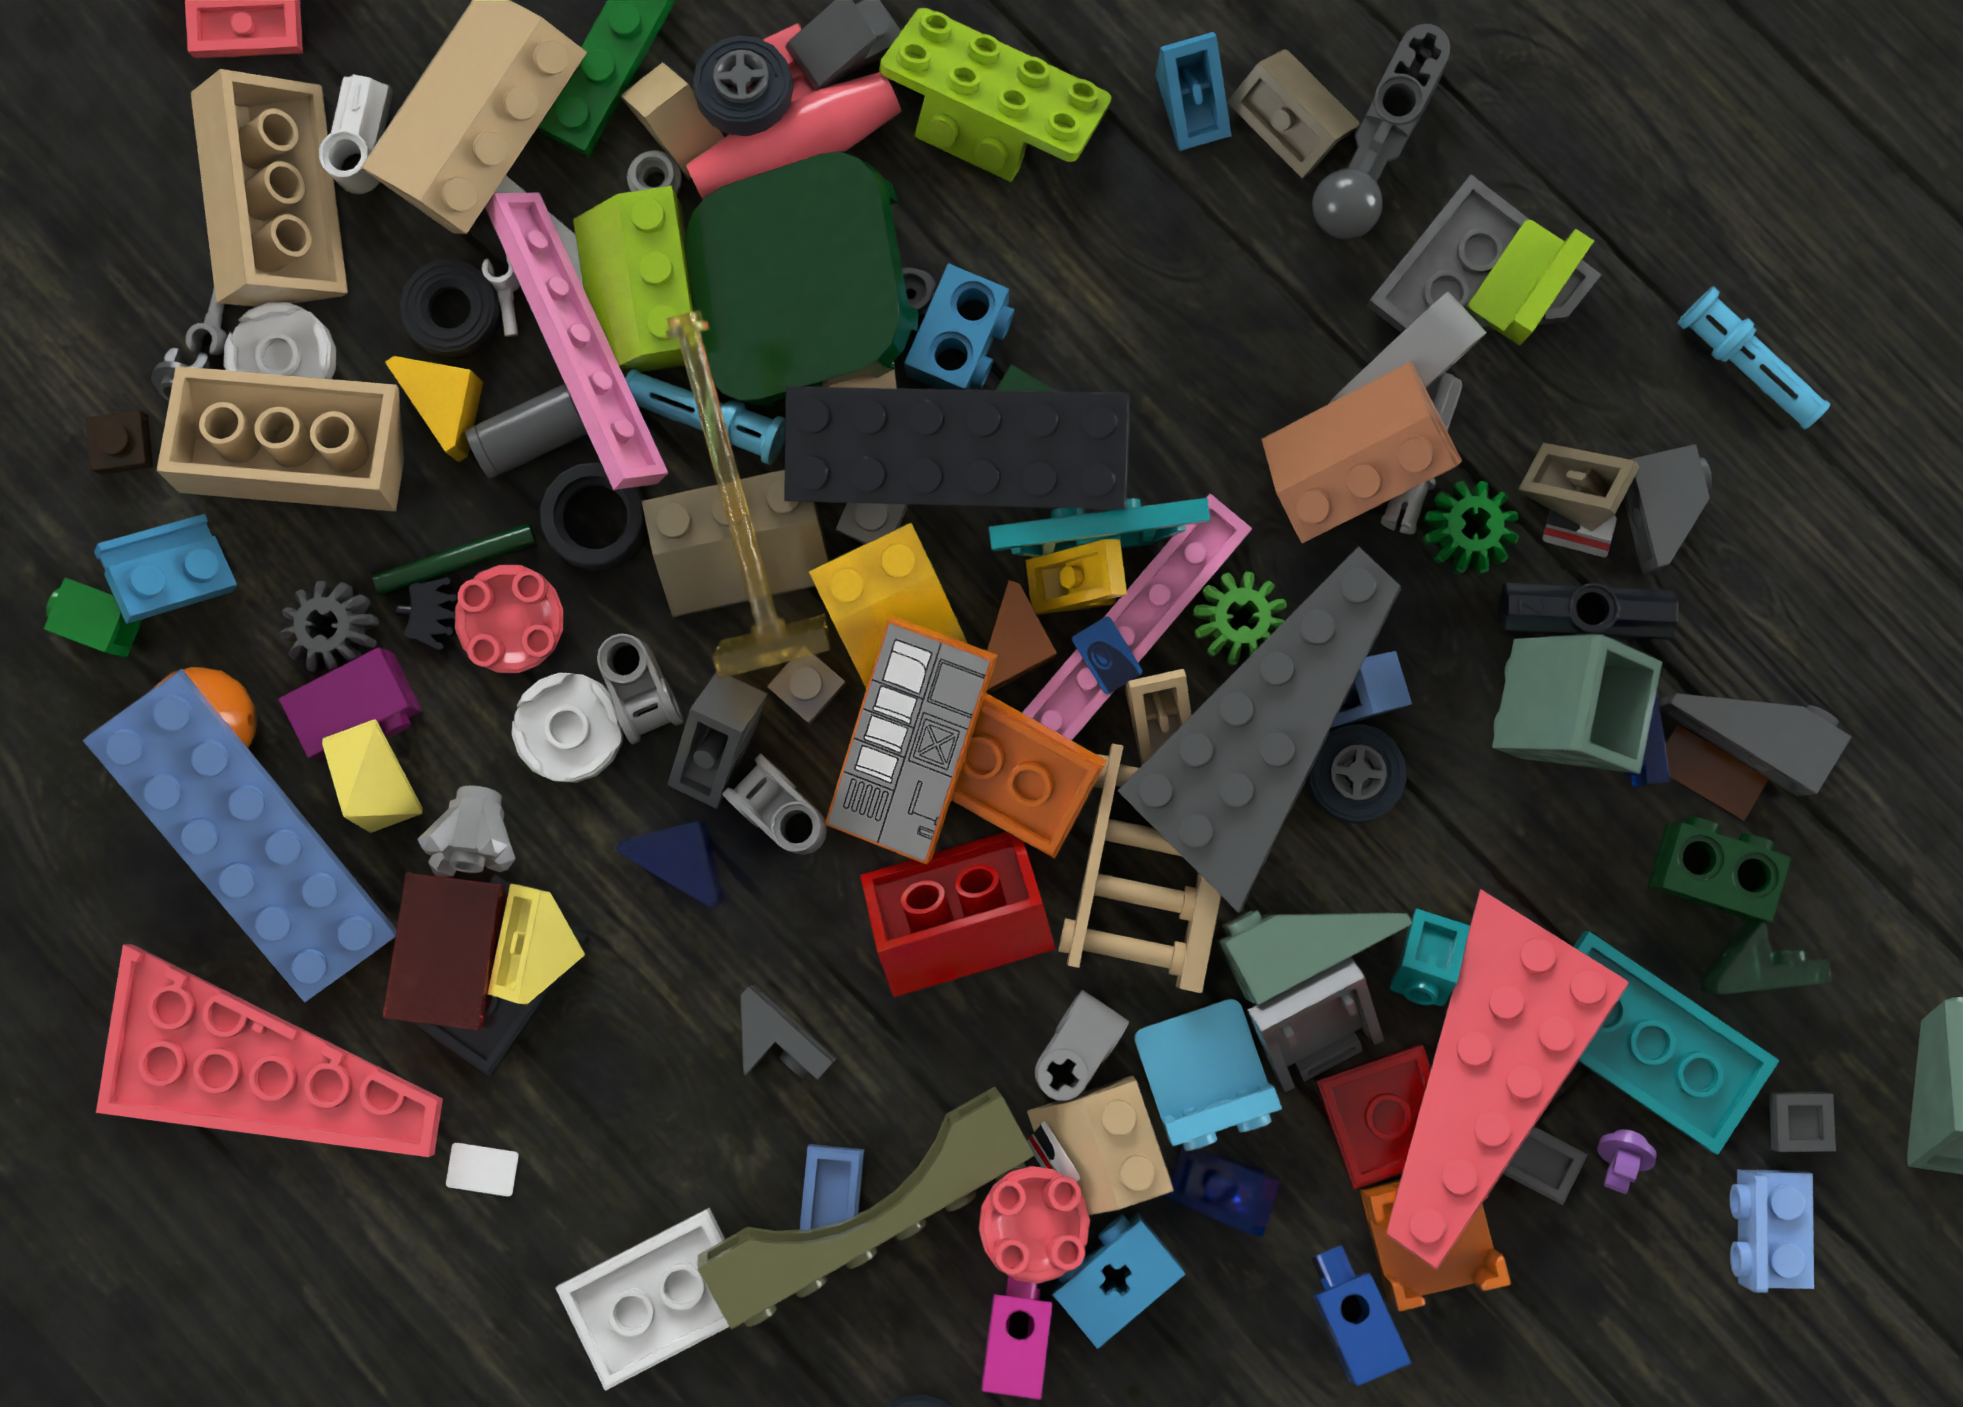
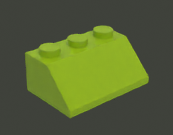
M672 185L616 194L573 219L583 289L623 375H627L631 369L646 372L702 363L703 359L685 257V226L682 206Z

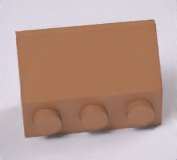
M1412 361L1261 439L1276 494L1301 543L1456 467L1462 462Z

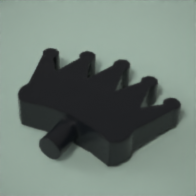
M445 577L423 584H411L409 586L411 606L397 604L396 615L409 617V622L404 631L405 636L411 640H419L438 651H443L445 646L440 642L437 643L432 636L446 634L453 636L455 633L452 628H446L438 623L450 619L455 620V611L440 607L447 603L458 601V597L455 594L448 595L438 592L444 586H451L452 581L449 578Z

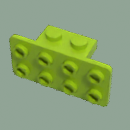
M920 8L915 12L882 57L879 72L884 77L925 95L914 137L1010 182L1013 181L1020 169L1027 144L1068 162L1076 161L1108 110L1111 102V95L1107 91L1096 87L1093 83L1072 76L1047 64L1040 58L1029 56L999 42L990 35L982 34L950 19L943 13L927 8Z

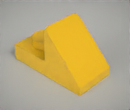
M1102 539L1025 560L1030 602L1036 614L1111 606L1115 604L1116 597L1127 595L1120 539Z

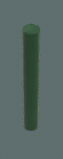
M528 523L373 574V583L378 594L383 595L410 586L413 583H419L537 544L536 536L531 524Z

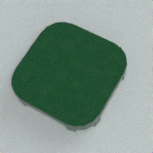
M843 152L818 154L725 185L707 195L693 211L685 232V257L702 359L709 379L723 394L760 407L780 406V400L786 398V386L826 387L867 374L878 378L896 369L892 363L904 350L911 330L918 331V309L908 305L891 204L898 203L899 201L892 183L887 181L870 164Z

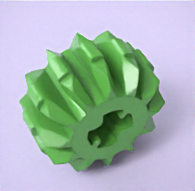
M1245 572L1241 579L1240 588H1237L1235 580L1230 573L1223 574L1220 578L1223 593L1210 585H1207L1202 591L1204 598L1213 606L1196 605L1193 611V615L1197 618L1210 621V623L1204 624L1195 630L1196 638L1204 639L1214 635L1216 640L1209 646L1207 654L1214 657L1223 646L1228 647L1227 664L1229 666H1235L1238 663L1241 649H1244L1248 659L1259 648L1258 645L1261 646L1271 636L1269 632L1274 633L1285 622L1282 619L1273 618L1271 615L1284 610L1287 606L1284 599H1277L1268 603L1265 598L1272 592L1274 584L1271 581H1267L1260 587L1258 592L1253 590L1254 573ZM1244 607L1252 614L1247 622L1254 623L1252 630L1247 626H1242L1237 631L1229 625L1233 615L1227 614V610L1230 608L1237 613Z

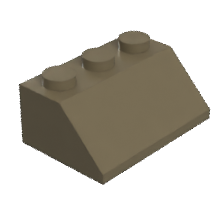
M785 470L642 501L653 558L672 617L676 618L816 587L809 571L829 562L817 502L784 501Z

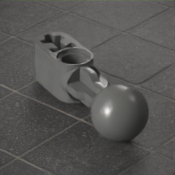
M1420 24L1406 32L1377 87L1374 99L1354 137L1358 149L1348 168L1330 173L1316 188L1312 202L1313 214L1320 228L1330 236L1345 240L1355 239L1368 233L1379 220L1383 199L1377 181L1387 162L1399 158L1409 136L1418 124L1438 85L1448 61L1450 42L1448 36L1441 28L1432 24ZM1425 48L1432 52L1431 57L1425 60L1416 80L1414 77L1409 76L1415 55H1418ZM1400 95L1409 100L1413 110L1405 116H1393L1385 110L1383 102L1390 96Z

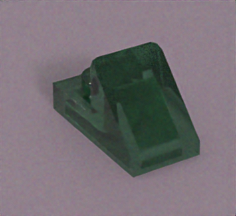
M1746 920L1699 981L1700 990L1702 993L1720 995L1832 982L1829 959L1808 958L1807 949L1802 948L1772 951L1771 962L1765 921Z

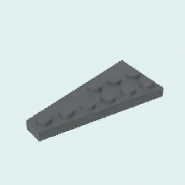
M1360 547L1289 616L1118 790L1237 912H1241L1249 896L1248 893L1261 867L1264 866L1273 848L1272 845L1330 733L1332 724L1342 704L1345 703L1353 687V682L1368 652L1371 651L1401 590V586Z

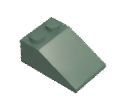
M1250 910L1224 923L1222 927L1226 934L1216 939L1215 942L1245 999L1259 1005L1413 923L1407 913L1264 914L1261 916L1258 910L1254 912Z

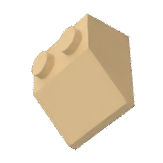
M1133 1075L1081 1092L1077 1097L1068 1101H1055L1027 1111L1033 1131L1035 1132L1042 1122H1046L1079 1173L1080 1180L1077 1184L1085 1199L1088 1215L1119 1210L1174 1191L1140 1089Z

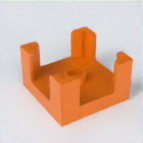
M1401 1178L1359 1188L1386 1298L1398 1312L1425 1305L1423 1295L1475 1284L1482 1291L1511 1285L1505 1259L1493 1247L1483 1204H1481L1436 1271L1386 1234Z

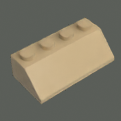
M472 0L361 168L450 232L467 234L587 52L544 18L510 0Z
M219 69L191 92L216 303L258 307L268 302H289L294 304L346 295L348 291L334 180L322 167L319 159V148L322 141L328 136L322 85Z
M175 367L157 472L179 493L396 511L404 464L400 398L397 385Z

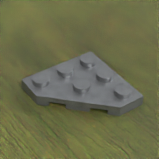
M1470 175L1366 306L1401 333L1447 292H1450L1467 311V305L1519 228L1529 218L1473 175ZM1581 260L1538 325L1564 322L1601 274ZM1469 313L1485 331L1495 330Z

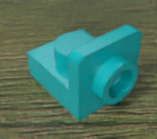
M1416 908L1410 919L1413 924L1408 927L1400 964L1392 978L1390 989L1404 994L1408 1000L1417 1004L1444 1006L1458 981L1470 925Z

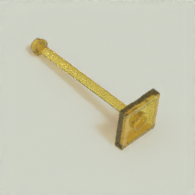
M700 310L667 318L670 329L666 331L667 338L669 340L678 337L756 623L751 626L752 633L719 641L717 645L718 650L713 654L718 679L829 651L831 632L826 614L785 624L784 618H777L700 333L710 329L708 321H703Z

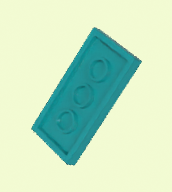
M1583 931L1573 947L1629 981L1627 989L1578 1062L1711 1153L1718 1155L1780 1060L1590 931Z

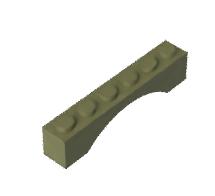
M994 1086L947 1113L934 1143L919 1166L894 1192L870 1209L850 1219L808 1230L774 1231L746 1227L698 1255V1271L731 1329L743 1322L747 1327L757 1325L776 1311L775 1304L794 1293L798 1298L815 1292L826 1283L827 1274L843 1265H846L848 1269H852L864 1264L877 1253L876 1246L896 1236L897 1240H903L916 1234L926 1226L927 1221L925 1218L945 1207L950 1212L965 1206L976 1197L975 1190L993 1179L997 1183L1009 1172L1026 1168L1024 1162L1032 1158L1034 1154L1002 1095Z

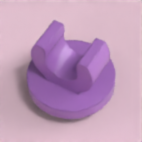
M1617 1130L1614 1133L1602 1136L1597 1149L1599 1155L1606 1162L1610 1163L1604 1186L1624 1194L1628 1192L1630 1181L1634 1182L1636 1180L1638 1171H1647L1653 1168L1657 1157L1655 1149L1647 1143L1646 1138L1630 1130Z

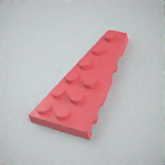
M1481 889L1469 929L1458 981L1451 995L1386 1233L1389 1238L1436 1271L1609 1016L1629 981Z
M123 944L96 1113L423 1157L435 1155L443 1098L133 944Z

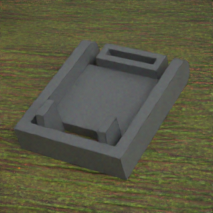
M1351 956L1269 1000L1248 1009L1273 1074L1284 1093L1295 1088L1287 1068L1288 1066L1294 1064L1303 1082L1362 1052L1360 1040L1355 1034L1356 1030L1362 1028L1373 1046L1384 1041L1365 977Z

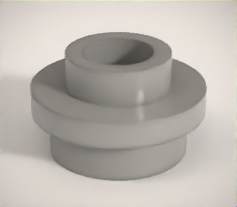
M647 151L632 161L627 173V182L631 192L652 189L653 187L646 185L647 178L653 173H662L665 175V179L659 187L672 185L676 195L678 194L682 185V173L678 164L670 155L661 151Z

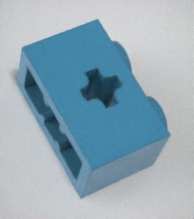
M1138 1212L1129 1220L1124 1215H1120L1109 1223L1097 1236L1102 1243L1084 1257L1082 1263L1077 1268L1066 1271L1052 1285L1053 1296L1097 1349L1185 1275L1181 1264ZM1110 1264L1117 1270L1126 1265L1127 1267L1123 1270L1126 1282L1118 1286L1115 1282L1110 1281L1103 1286L1102 1284L1105 1281L1103 1268Z

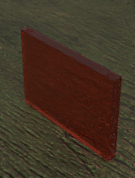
M406 873L403 882L404 888L385 1005L383 1006V1018L482 1030L500 908L504 896V885Z

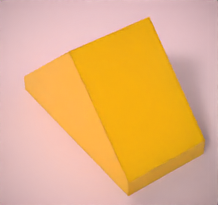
M393 356L385 363L444 451L457 462L468 457L470 445L465 430L475 425L483 382L469 369Z

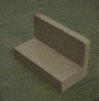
M1286 49L1258 62L1227 101L1301 178L1312 173L1335 144L1352 134L1360 125L1359 121Z

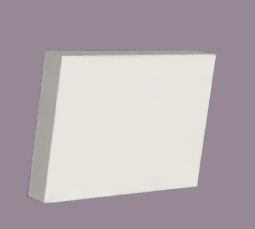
M710 1208L695 1214L556 1287L559 1297L605 1391L729 1327L698 1271V1255L725 1240Z

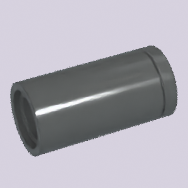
M565 384L465 430L469 445L480 467L490 480L588 435Z

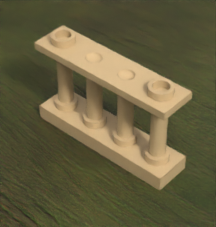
M1112 743L1108 756L1098 754V756L1107 760V763L1094 786L1102 790L1076 919L1065 918L1058 951L1069 953L1067 965L1077 968L1080 966L1082 951L1169 968L1168 974L1177 976L1176 987L1202 993L1221 895L1199 873L1197 874L1195 888L1185 886L1184 891L1098 874L1104 841L1182 856L1155 828L1109 819L1115 786L1122 787L1139 769L1120 764L1123 745ZM1093 896L1180 913L1179 919L1188 920L1184 943L1175 941L1173 946L1087 929Z

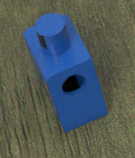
M1342 1245L1311 1257L1324 1288L1312 1294L1348 1381L1359 1386L1411 1364L1371 1274L1361 1273L1355 1275ZM1354 1295L1362 1310L1357 1319L1347 1322L1340 1305L1346 1297Z

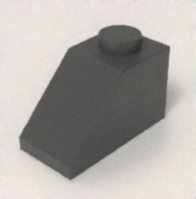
M1696 444L1630 459L1636 461L1640 468L1623 499L1643 575L1653 573L1670 564L1710 499L1708 492L1712 486L1710 467L1705 458L1699 457Z
M717 670L690 708L667 785L717 809L724 797L722 793L729 787L756 731L767 693Z

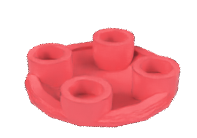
M498 565L480 572L460 587L458 602L455 607V630L462 648L467 652L469 659L474 664L497 673H521L539 666L555 650L563 632L564 609L556 589L542 574L522 565Z
M1030 1166L1009 1172L992 1186L982 1204L979 1232L984 1251L998 1270L1016 1281L1039 1284L1059 1278L1066 1271L1073 1270L1082 1263L1085 1256V1246L1088 1241L1090 1218L1085 1199L1075 1180L1065 1177L1053 1169Z

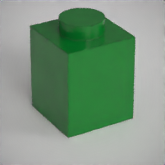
M64 578L61 587L53 592L46 608L48 619L44 630L105 653L127 658L142 620L126 624L113 594Z

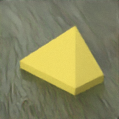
M376 719L323 738L322 745L343 817L372 833L423 813V808Z
M510 883L488 994L515 1003L528 1004L585 956V953L550 892Z

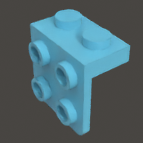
M1226 999L1141 1028L1136 1032L1134 1037L1135 1044L1167 1138L1172 1146L1183 1143L1185 1151L1207 1146L1218 1140L1216 1131L1237 1125L1239 1132L1254 1130L1271 1123L1269 1113L1282 1109L1275 1087L1267 1081L1242 1006L1238 1001Z

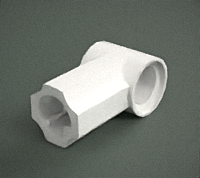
M359 75L343 77L331 133L322 141L319 148V159L322 167L345 191L353 194L367 193L373 190L380 182L364 171L361 166L385 132L393 96V90L389 85ZM361 154V159L357 166L351 170L342 171V164L348 156Z

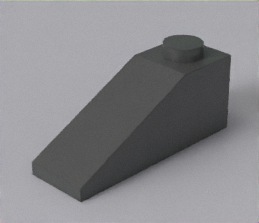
M1673 694L1660 698L1655 706L1662 713L1796 796L1812 795L1819 792L1852 737L1836 727L1839 723L1836 717L1813 705H1808L1805 708L1795 705Z

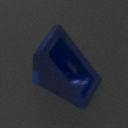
M695 821L621 840L615 849L618 853L710 908H719L724 899L705 822Z

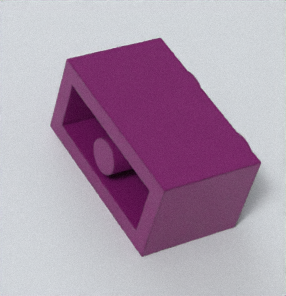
M380 647L279 698L307 757L320 761H327L322 745L323 738L376 719L385 737L388 738L410 727L411 723L408 718L423 711L395 654Z

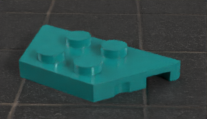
M1207 498L1141 506L1140 499H1127L1126 510L1107 509L1104 512L1085 514V510L1081 508H1058L1051 511V519L989 527L992 551L1011 549L1014 555L1036 558L1102 539H1120L1121 549L1152 545L1164 540V538L1185 532L1186 525L1210 522V513Z

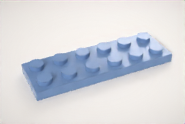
M183 669L177 671L83 740L304 1002L396 937L397 929Z

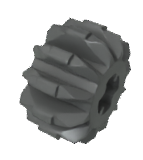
M318 581L314 588V596L302 589L295 591L296 599L301 605L298 610L288 607L282 610L283 616L294 621V626L283 629L279 634L282 639L295 642L288 654L296 661L306 659L307 670L320 673L326 666L329 672L345 665V659L351 662L362 656L358 651L360 645L367 648H374L377 645L375 639L365 635V630L374 628L379 624L376 616L364 614L369 607L370 600L361 594L353 597V588L346 583L340 582L333 590L329 583ZM328 618L338 621V624L331 625L337 629L331 638L322 635V632H328V629L323 627Z

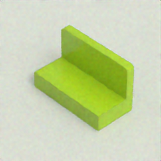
M1525 220L1467 305V311L1520 346L1534 331L1594 240L1575 228L1569 237L1563 241L1533 220Z

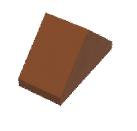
M1010 580L1008 581L987 649L988 652L998 655L986 691L987 694L1056 659L1057 653L1020 583Z

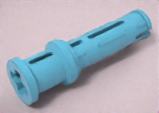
M1714 286L1711 287L1685 312L1677 324L1683 329L1690 327L1713 348L1712 356L1717 361L1721 359L1723 362H1726L1729 359L1760 387L1765 394L1800 423L1804 430L1809 428L1827 411L1830 403L1827 400H1823L1787 364L1753 334L1756 332V329L1753 327L1754 323L1749 318L1741 320L1718 299L1720 292ZM1711 315L1725 328V331L1720 332L1706 319V316ZM1745 346L1753 354L1752 357H1747L1740 349ZM1764 364L1795 392V395L1790 396L1760 369V365Z
M631 369L625 377L637 406L667 417L670 420L714 435L715 442L720 447L726 449L732 445L760 455L761 461L768 465L773 464L777 459L785 440L786 418L777 416L773 420L745 409L744 402L738 400H730L723 404L688 391L685 388L644 375L635 369ZM661 395L693 407L695 412L662 401L658 397ZM711 415L717 416V421L711 419ZM745 428L759 432L761 437L746 432Z

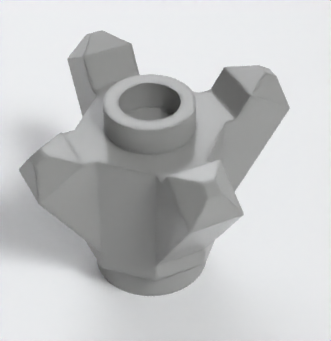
M481 786L460 787L457 790L456 799L450 801L449 809L418 838L424 852L432 855L428 863L435 876L440 878L450 877L455 874L456 870L478 873L483 871L484 866L488 869L502 872L508 870L515 861V856L503 822L504 811L501 806L502 796L500 793Z

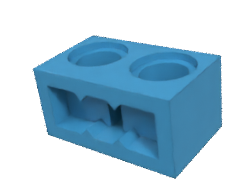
M948 263L905 360L906 375L936 389L971 390L972 387L981 390L993 363V359L986 356L994 337L1000 340L1004 339L1014 316L1015 309L1008 307L1009 288ZM969 300L981 301L988 308L986 315L975 321L964 319L958 313V310L963 303ZM947 349H957L967 357L965 364L954 371L941 368L936 360Z

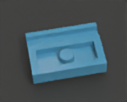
M205 514L97 544L94 553L96 558L101 560L105 569V578L126 624L233 592L237 583L216 537L210 533L207 526L208 519Z

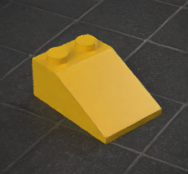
M912 523L895 529L809 571L866 689L887 621L893 616L967 643Z

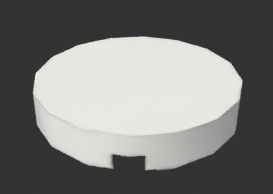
M268 302L248 310L239 319L241 323L236 326L233 334L229 333L224 344V367L228 371L332 379L336 370V347L329 329L311 312L289 302Z
M557 673L538 680L523 693L517 705L515 721L512 723V737L520 758L533 772L556 782L577 783L597 776L614 761L623 743L624 731L616 716L609 690L603 684L581 674Z

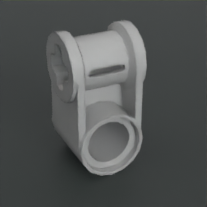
M623 633L612 635L606 639L599 648L597 662L612 697L616 716L629 742L632 745L638 743L641 740L642 734L670 722L675 726L682 724L684 720L679 705L668 682L663 677L649 645L635 636ZM632 645L639 652V665L631 674L620 675L614 668V655L623 646ZM658 706V708L638 716L639 713Z
M760 753L755 758L757 765L735 789L727 788L722 795L756 827H760L783 849L801 855L813 853L821 847L826 839L827 825H825L824 817L795 789L796 786ZM796 814H808L813 824L810 837L802 843L795 844L790 842L786 835V825L789 819Z
M1081 990L1062 1017L1055 1030V1035L1037 1061L1035 1079L1039 1088L1048 1097L1058 1101H1068L1077 1097L1085 1089L1099 1065L1110 1055L1125 1032L1129 1020L1084 990ZM1066 1059H1070L1073 1063L1069 1071L1075 1076L1074 1082L1070 1086L1061 1082L1056 1089L1050 1087L1049 1085L1053 1077L1046 1071L1048 1065L1052 1061L1061 1065Z

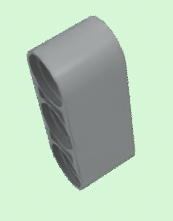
M1447 292L1354 377L1329 404L1411 361L1427 390L1487 332L1450 292Z

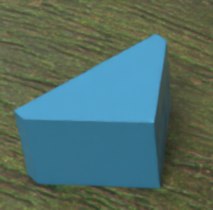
M1207 33L1160 47L1155 76L1178 149L1181 151L1232 136L1215 33Z

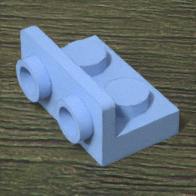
M1737 1169V1184H1733L1730 1190V1208L1733 1217L1738 1219V1242L1732 1243L1730 1262L1733 1274L1738 1277V1284L1755 1293H1767L1768 1288L1814 1289L1813 1174L1807 1171Z

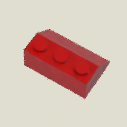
M1008 832L936 852L927 865L912 859L860 875L877 953L893 997L1055 950L1045 909L1024 841Z

